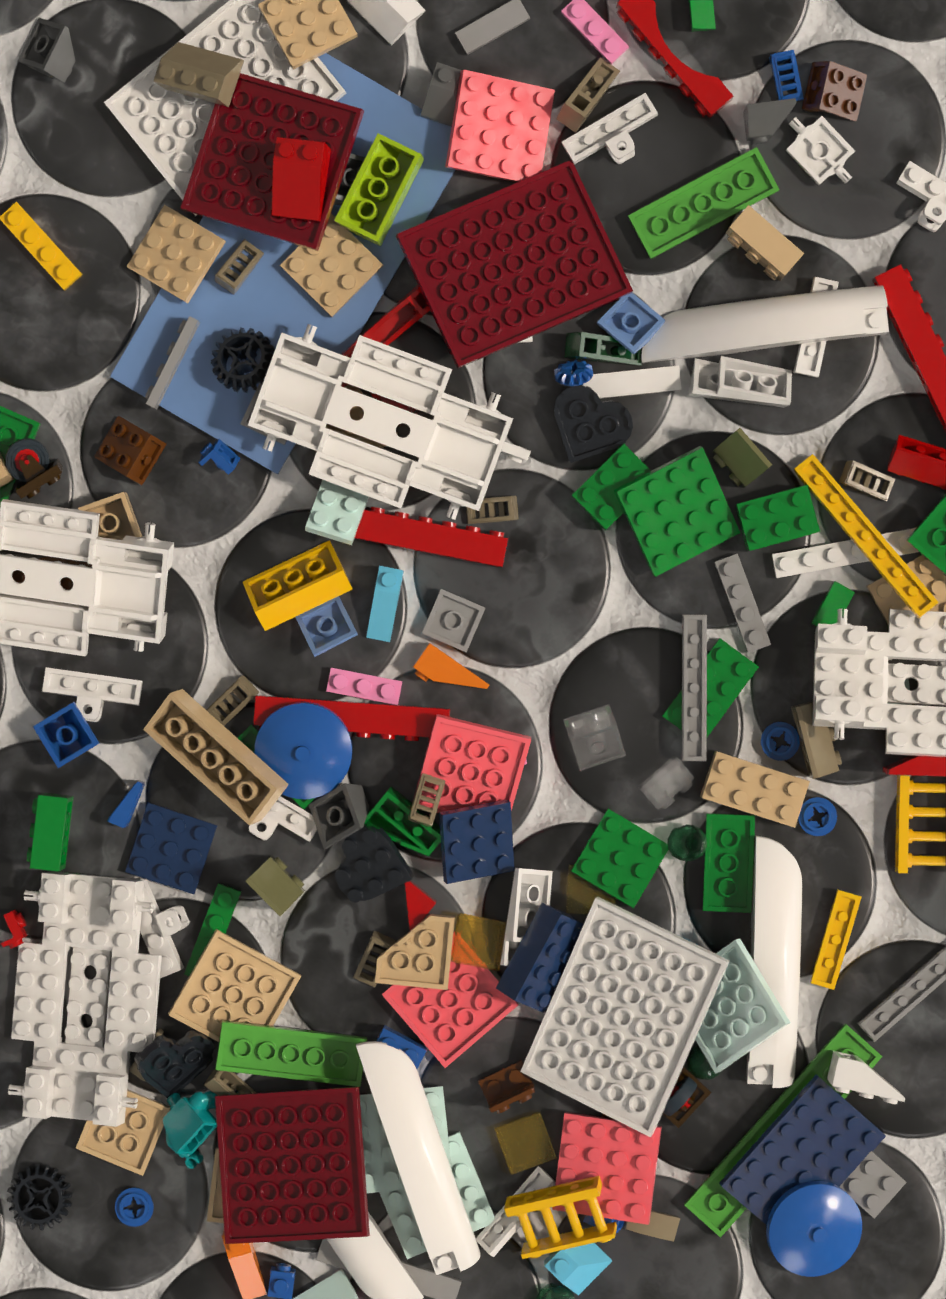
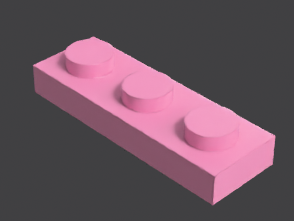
M572 0L561 11L565 18L611 65L629 49V46L585 0Z
M331 668L326 692L398 705L403 681Z

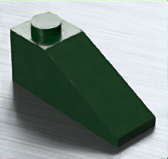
M586 332L567 333L564 357L642 366V348L635 354H632L611 336Z

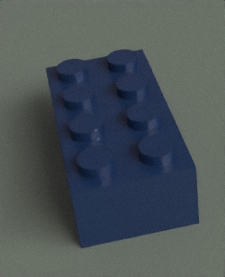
M542 902L496 989L514 1001L544 1013L557 988L584 923Z

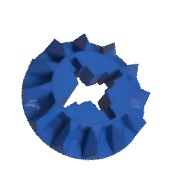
M567 361L566 364H559L558 368L554 370L555 380L567 386L582 385L593 377L592 365L587 364L586 361Z
M776 722L768 725L761 737V746L764 753L777 761L787 760L794 756L800 744L799 734L796 729L785 722ZM783 731H785L784 740L790 745H781L775 751L776 742L771 739V736L780 737Z
M821 797L810 798L802 805L798 817L799 824L810 835H826L836 825V809L827 799ZM813 807L819 813L827 812V814L821 817V827L816 820L808 821L814 815Z
M134 1187L126 1189L116 1199V1215L125 1225L132 1227L141 1226L153 1214L154 1203L151 1195L143 1189ZM133 1197L137 1204L144 1205L138 1208L136 1217L133 1209L124 1208L132 1204Z

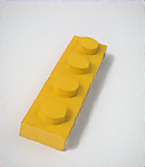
M15 202L0 216V220L64 291L83 275L18 202Z
M837 889L810 983L832 990L835 989L861 896Z

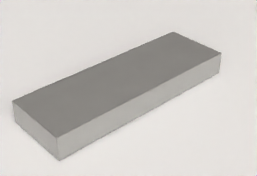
M511 0L455 32V35L465 53L469 55L530 20V16L520 0Z

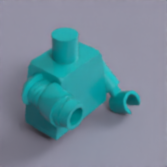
M212 1091L205 1093L195 1092L190 1098H181L179 1093H175L167 1099L171 1110L163 1118L166 1130V1143L181 1158H186L185 1164L190 1169L195 1168L197 1163L200 1164L203 1161V1155L196 1150L217 1127V1119L209 1111V1109H216L215 1096H218Z

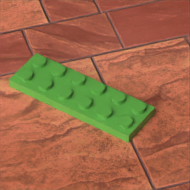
M756 147L628 215V218L649 258L652 259L743 211L748 205L752 206L775 194L780 189Z
M222 1020L215 1069L360 1087L363 1065L356 1044L367 1042V1038Z

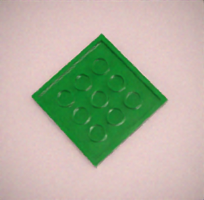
M701 446L614 490L651 573L655 577L740 533L706 453Z

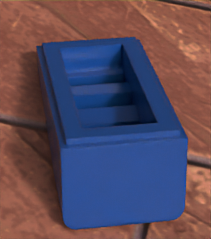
M794 50L771 54L769 61L778 100L796 98V101L803 100ZM789 59V64L777 65V62ZM791 69L792 73L782 76L779 75L780 71H785ZM794 80L792 84L781 86L782 81ZM796 89V93L783 96V91Z
M140 780L133 785L109 816L107 822L122 828L128 827L144 789L145 782Z

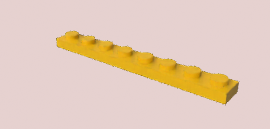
M813 454L794 468L797 476L805 485H808V489L918 619L938 604L936 598Z

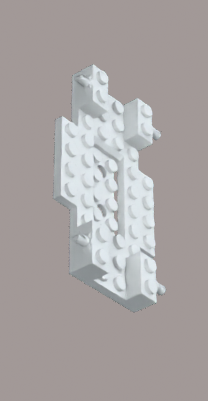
M307 324L303 338L281 333L248 426L262 430L267 434L263 449L267 450L268 448V451L272 452L277 438H283L313 449L317 452L309 475L398 508H402L409 486H412L451 502L446 517L450 518L454 509L451 519L456 520L460 506H466L477 511L480 510L503 444L514 419L501 414L496 409L501 395L497 394L493 403L496 393L491 392L487 406H479L446 394L444 391L452 369L361 335L358 337L352 357L349 358L314 343L312 340L317 327ZM342 382L434 415V419L430 420L341 386ZM354 406H359L363 409L364 416L361 420L356 421L350 417V410ZM401 423H405L410 427V434L405 438L399 437L396 433V428ZM327 424L333 425L419 457L418 462L333 431L326 428Z
M3 499L0 505V551L9 550L84 561L92 564V567L65 564L60 561L38 560L34 557L24 558L13 556L12 554H0V644L86 656L88 653L89 634L135 640L133 650H138V652L144 651V642L160 644L166 633L167 612H164L168 570L172 566L174 542L161 541L154 538L155 523H145V535L143 537L126 535L123 540L98 537L100 513ZM13 571H22L25 575V581L22 583L15 582L12 578ZM64 577L70 578L73 581V588L70 590L63 589L60 585L61 579Z
M842 609L837 610V623L818 624L815 630L812 726L834 727L835 740H838V738L839 740H844V728L886 730L885 754L946 757V707L887 704L905 703L946 706V666L888 663V660L892 659L946 662V612L928 611L918 619L911 610L890 609L888 633L868 632L867 626L847 624V609L843 610V618ZM914 678L918 682V688L913 691L906 689L904 685L905 680Z
M50 871L42 873L39 892L25 890L24 895H32L24 896L25 901H38V922H44L42 943L24 942L18 948L11 1039L34 1041L33 1064L26 1068L24 1085L10 1084L8 1094L22 1096L23 1117L41 1119L61 1117L93 1121L95 1125L117 1127L125 1123L126 1107L137 1108L138 1099L127 1097L130 1051L142 1052L155 1039L162 955L138 953L141 913H152L153 908L147 907H154L153 902H142L144 880ZM70 947H73L71 977L69 980V1002L67 1004V1027L65 1029L66 1039L65 1042H62L61 1031L67 956ZM88 965L96 969L97 974L94 979H88L84 974V970ZM83 1014H89L92 1017L93 1022L89 1028L82 1026L80 1022Z

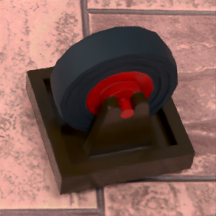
M29 438L15 441L9 447L5 456V465L8 472L15 479L22 481L16 487V492L21 499L25 496L30 499L40 492L41 486L45 483L50 486L61 479L60 476L63 472L62 464L58 458L49 464L48 452L39 441Z
M683 1066L662 1114L679 1128L711 1094V1091Z

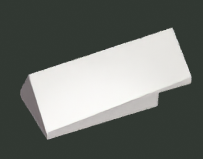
M346 0L391 46L425 12V9L416 0Z
M721 356L719 363L695 358L687 396L787 407L791 403L792 370Z
M515 868L500 965L508 966L541 903L543 902L550 906L553 871Z

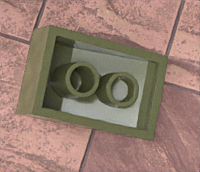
M741 428L737 429L712 451L715 454L713 457L714 461L721 468L725 466L730 471L729 478L737 487L742 485L745 488L772 466L770 461Z
M271 856L246 882L281 916L304 893L305 890L302 887L305 884L297 875L291 876L285 870L288 866L279 857L274 859Z

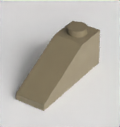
M600 57L565 102L556 119L576 133L618 76L620 70Z

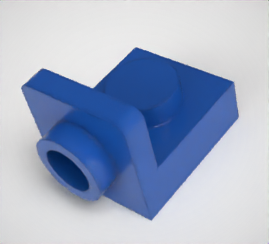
M218 439L213 445L209 442L200 451L202 456L198 463L203 466L211 458L219 469L224 470L229 475L237 466L240 457L223 441Z
M277 1263L276 1266H272L268 1297L292 1299L296 1269L284 1263Z

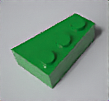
M391 786L368 813L364 824L377 829L382 828L392 841L429 856L441 842L440 826L433 822L432 827H428L407 820L412 803ZM417 809V814L428 817L421 810Z

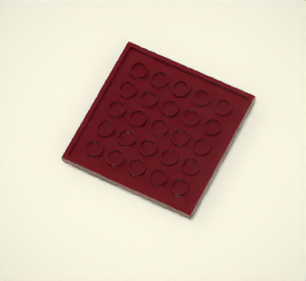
M240 73L229 107L216 103L214 105L181 209L318 251L364 110ZM277 137L325 142L331 148L320 222L272 216L273 158Z
M359 1087L215 1096L225 1244L370 1236Z

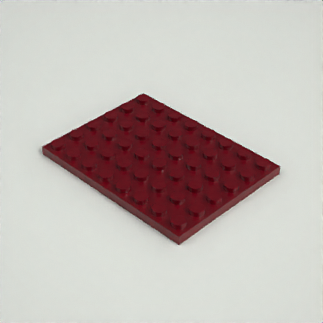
M572 160L396 235L457 369L633 292Z

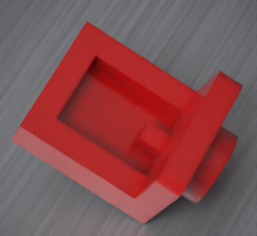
M15 909L3 915L13 937L1 943L2 948L9 945L10 949L23 944L22 939L28 936L24 929L26 921L23 915L17 913Z

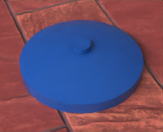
M312 702L290 703L270 714L257 734L254 750L255 754L289 784L282 795L295 799L317 798L336 788L349 770L353 751L350 733L341 718L329 708Z
M825 1181L805 1182L785 1192L773 1206L766 1226L768 1246L776 1260L788 1271L806 1277L826 1275L844 1265L858 1247L862 1234V1218L855 1201L845 1190Z

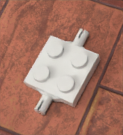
M823 116L806 128L797 117L789 123L798 133V136L786 151L818 185L834 174L844 184L852 178L843 168V165L855 150Z

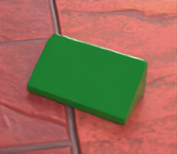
M688 0L691 32L715 30L713 0Z
M833 581L811 624L817 627L818 624L837 623V610L842 609L843 616V610L847 608L855 592Z

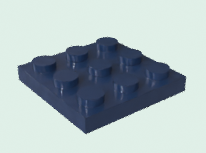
M506 799L439 812L443 881L446 884L515 871L510 801Z
M149 802L125 872L195 894L218 825Z

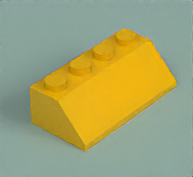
M330 540L243 581L254 612L265 631L352 590L349 579Z

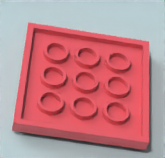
M461 70L445 167L517 183L541 173L555 90L473 71Z
M436 714L416 791L422 773L446 781L436 813L506 799L511 802L512 810L530 747L531 737ZM425 781L424 786L435 790L438 789V785ZM422 791L421 794L432 799H435L436 796L425 791ZM422 800L419 801L420 805L432 808L433 804Z
M456 930L453 932L448 990L391 985L382 993L383 997L444 1068L519 1005L517 1001L496 989L499 980Z
M565 1112L555 1186L600 1176L602 1188L600 1196L596 1198L603 1217L649 1225L662 1126H657L653 1135L649 1137L615 1119ZM587 1201L573 1202L577 1214L592 1216ZM562 1205L552 1208V1210L566 1212Z

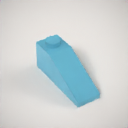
M379 566L366 638L390 642L404 570Z

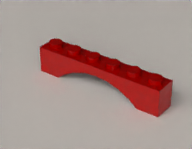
M620 0L617 3L616 8L618 11L616 13L624 23L629 22L634 28L632 32L640 42L643 40L650 47L648 48L650 55L656 61L658 59L662 61L665 65L663 69L671 79L675 77L681 84L679 89L687 98L689 96L693 98L696 102L694 106L702 116L707 115L710 119L732 101L733 94L718 77L705 75L691 69L671 52L658 28L656 3L654 0Z
M419 285L413 288L361 336L389 345L429 312L430 309ZM357 340L341 355L351 358ZM342 382L341 386L346 387L348 383Z

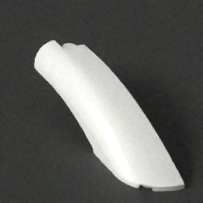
M883 285L755 299L675 311L663 317L665 323L651 340L642 347L641 363L734 354L803 343L885 335L889 332L886 310L888 304Z
M756 836L751 957L791 1023L747 1053L746 1080L747 1084L772 1085V1088H782L793 1085L795 1081L801 957L802 876L795 857L779 842L762 836Z
M370 1041L358 1043L356 1047L436 1275L456 1268H459L460 1272L466 1270L479 1260L480 1249L418 1071L413 1061L401 1049L398 1050L384 1042Z
M369 1212L370 1236L327 1239L357 1285L370 1298H424Z

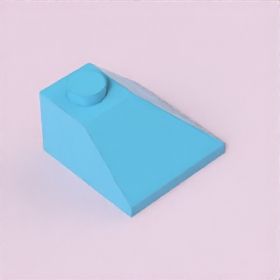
M591 1243L552 1252L544 1260V1266L563 1285L579 1295L612 1262V1259L599 1246Z

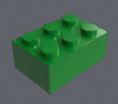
M623 444L571 497L604 530H607L624 513L614 490L651 470Z
M808 485L734 505L747 552L820 532Z
M43 793L38 795L37 799H34L32 813L36 814L35 823H31L29 834L30 838H33V844L27 851V862H30V868L58 872L65 869L74 796Z

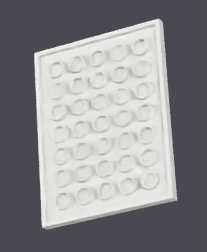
M229 0L179 41L184 44L243 59L244 63L240 73L334 101H338L347 94L318 57L294 70L291 68L258 8V4L265 0ZM166 51L104 103L183 200L215 103L165 90L153 81L161 58L168 52Z
M596 897L520 1072L651 1137L729 964V960L600 897Z

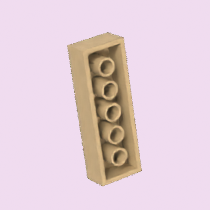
M183 689L170 693L143 729L249 826L262 821L289 785Z

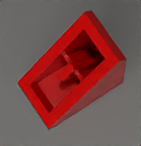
M410 880L405 883L409 928L411 930L425 918L437 901Z

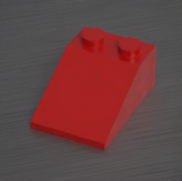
M277 137L273 158L272 216L320 222L331 148L325 142Z
M909 755L883 767V773L889 775L946 776V757Z

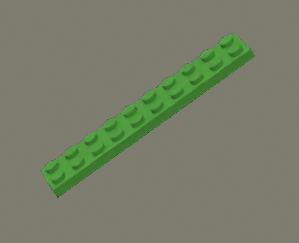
M846 1023L797 1076L793 1085H790L684 1203L692 1213L720 1238L747 1208L721 1187L719 1182L816 1074L832 1087L827 1077L833 1051L856 1055L871 1068L883 1057ZM852 1090L849 1093L836 1092L845 1099Z

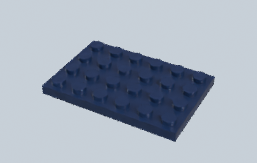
M816 1074L719 1184L767 1225L773 1206L785 1192L796 1185L809 1181H825L840 1187L886 1135Z

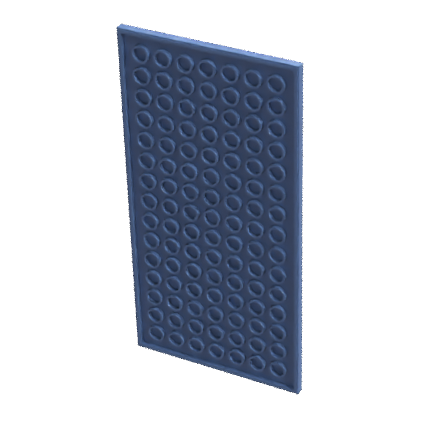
M327 53L318 58L347 93L337 102L364 110L351 154L366 157L379 133L422 154L424 158L381 247L351 232L383 264V267L331 317L280 266L299 245L203 216L198 225L226 241L188 304L161 288L110 375L111 378L145 397L151 385L155 386L158 380L156 373L162 363L166 364L169 355H167L169 346L172 342L176 343L180 336L177 331L182 321H187L189 316L198 320L200 324L159 406L217 440L220 439L229 447L276 474H279L296 443L287 440L286 444L283 445L275 441L272 452L268 451V448L265 450L262 447L264 446L266 436L240 424L256 390L249 387L248 392L245 393L240 388L237 393L234 392L232 387L227 389L224 383H219L217 376L212 371L214 367L211 364V360L215 358L212 355V351L219 350L216 342L223 343V335L230 337L231 330L238 334L240 327L244 328L246 333L252 328L255 333L260 331L264 337H268L271 341L270 344L276 349L281 333L303 338L307 324L317 327L312 340L314 343L338 354L343 353L359 337L405 258L396 235L426 222L456 170L445 167L451 126L421 117V108ZM333 205L331 214L335 218L341 205ZM245 239L261 250L264 255L242 286L233 295L215 282V275ZM245 250L242 251L249 259L252 260L254 258ZM237 258L236 261L239 262L241 265H243L244 267L248 266L246 263ZM232 266L230 269L240 276L241 272ZM227 274L225 275V276H226L227 278H229L231 281L235 282V280H233V279H232L231 277H229ZM258 349L256 352L255 361L257 364L261 360V349ZM230 356L227 360V372L230 371V365L233 362Z

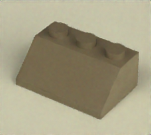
M178 42L161 58L153 81L165 90L229 107L244 60Z
M813 701L791 706L808 777L815 779L839 771L838 765H841L842 762L839 751H834L832 742L836 740L834 739L833 727L812 726Z

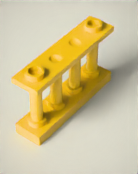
M897 775L895 872L908 873V868H912V865L946 866V856H912V853H908V843H912V841L946 842V832H925L909 829V819H913V817H946V808L913 807V805L909 804V795H913V792L946 793V783H914L913 780H910L909 775Z
M600 1176L507 1197L504 1207L506 1216L518 1217L527 1241L523 1243L522 1259L529 1257L538 1258L543 1254L596 1242L605 1243L615 1238L617 1224L616 1222L605 1223L596 1198L600 1196L602 1188ZM580 1200L588 1202L596 1226L582 1229L573 1202ZM564 1206L573 1230L572 1232L559 1234L550 1209L551 1207ZM538 1210L542 1213L550 1237L536 1240L527 1213Z

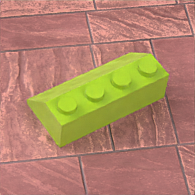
M378 133L334 221L356 235L381 247L424 161L422 154Z

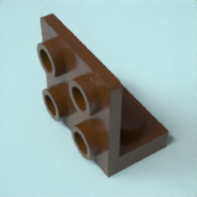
M832 61L812 62L802 110L808 112L824 111L850 121H857L867 75Z
M118 416L94 457L143 485L165 448L166 443Z
M522 1059L478 1080L488 1101L490 1113L496 1111L497 1114H500L510 1109L509 1105L516 1101L523 1103L532 1098L531 1094L535 1092L534 1084L530 1076L520 1072L524 1064Z

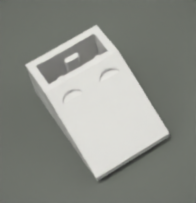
M833 1051L827 1080L836 1091L849 1093L850 1090L859 1093V1096L873 1099L874 1095L883 1098L884 1102L897 1104L898 1101L905 1102V1097L858 1056Z

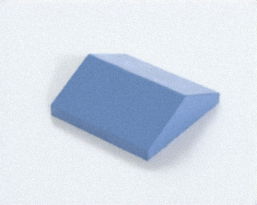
M633 293L621 297L597 321V325L632 354H635L644 347L665 323L664 318Z
M339 596L295 617L314 657L358 635Z

